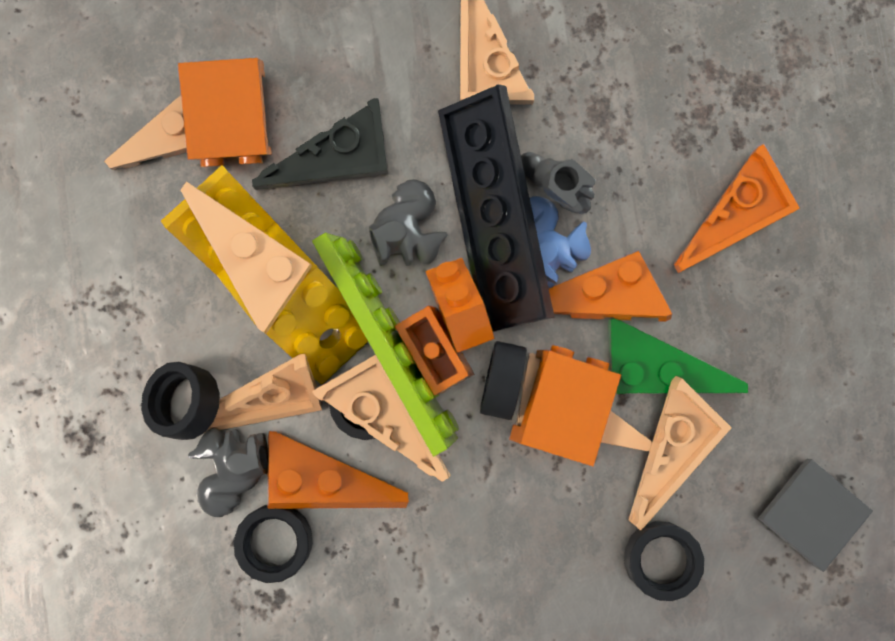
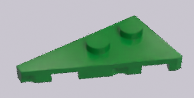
M618 319L608 320L609 371L621 375L616 394L668 393L671 381L675 376L682 378L696 393H748V383Z

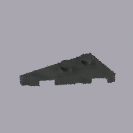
M379 98L371 99L367 102V106L347 119L343 117L334 123L330 130L320 132L295 149L296 152L276 165L273 163L262 170L258 177L252 179V187L255 190L388 174Z

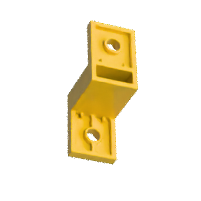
M221 165L197 189L312 265L266 335L291 358L305 354L313 377L322 385L355 355L368 340L340 290L225 167ZM184 199L161 220V223L218 276L253 321L191 208ZM333 329L332 334L328 338L320 340L321 335L325 331Z

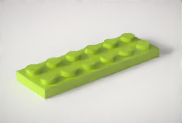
M326 232L313 239L312 243L432 456L434 457L447 450L458 439L455 433L459 430L458 424L448 409L442 410L436 399L440 394L433 395L395 328V325L400 323L390 307L385 309L378 297V295L382 294V290L371 273L366 275L359 262L363 260L360 250L352 240L347 241L346 238Z

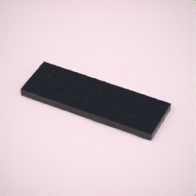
M498 84L438 110L471 276L484 302L493 332L555 318L507 87Z

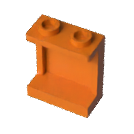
M259 58L178 63L188 160H200L201 167L224 166V158L239 157V164L263 163L262 155H272L267 139L262 86L265 70L262 60Z
M552 345L550 351L537 350L535 358L541 359L521 427L513 424L509 440L594 467L621 375L608 371L610 364L590 357L586 358V362L573 359L574 351Z

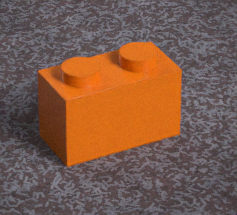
M463 258L444 262L435 268L425 271L436 304L457 353L495 339L484 302Z
M427 306L395 325L434 396L444 393L475 375L462 351L456 352L437 307Z

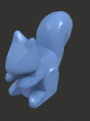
M532 196L530 197L547 284L548 288H551L559 281V276L556 273L559 267L572 273L578 266L575 260L585 261L589 258L591 247L586 234L587 223H580L567 237L560 235L554 231L559 220L555 204L546 198Z

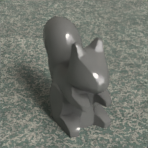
M533 152L521 155L526 176L537 186L543 187L544 192L559 202L562 208L578 214L587 213L591 209V200L594 198V192L591 188L595 185L596 180L575 160L555 161L551 158L544 159V157Z
M416 179L407 180L398 185L397 191L392 194L394 204L384 208L378 214L374 223L369 226L370 238L380 266H384L388 262L390 255L395 253H401L406 266H409L413 262V252H415L421 263L430 264L437 257L440 244L448 235L447 232L422 234L418 222L432 214L435 209L436 199L433 191L425 182Z
M211 428L201 437L196 449L188 454V457L192 459H213L217 473L205 477L199 483L196 492L197 501L201 509L212 517H223L232 513L233 508L240 503L238 494L252 489L261 476L268 473V448L264 433L252 434L247 438V443H240L239 434L236 429L226 431L224 437L218 428Z

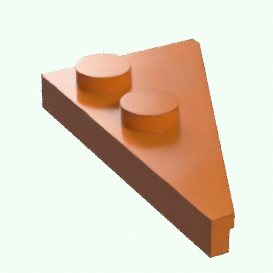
M764 144L752 152L674 263L678 273L800 209Z
M639 251L549 288L554 314L571 315V318L579 319L614 317L618 320H631L632 317L658 318V321L666 322L672 318V312Z
M269 431L268 509L407 507L409 502L407 492L282 434Z

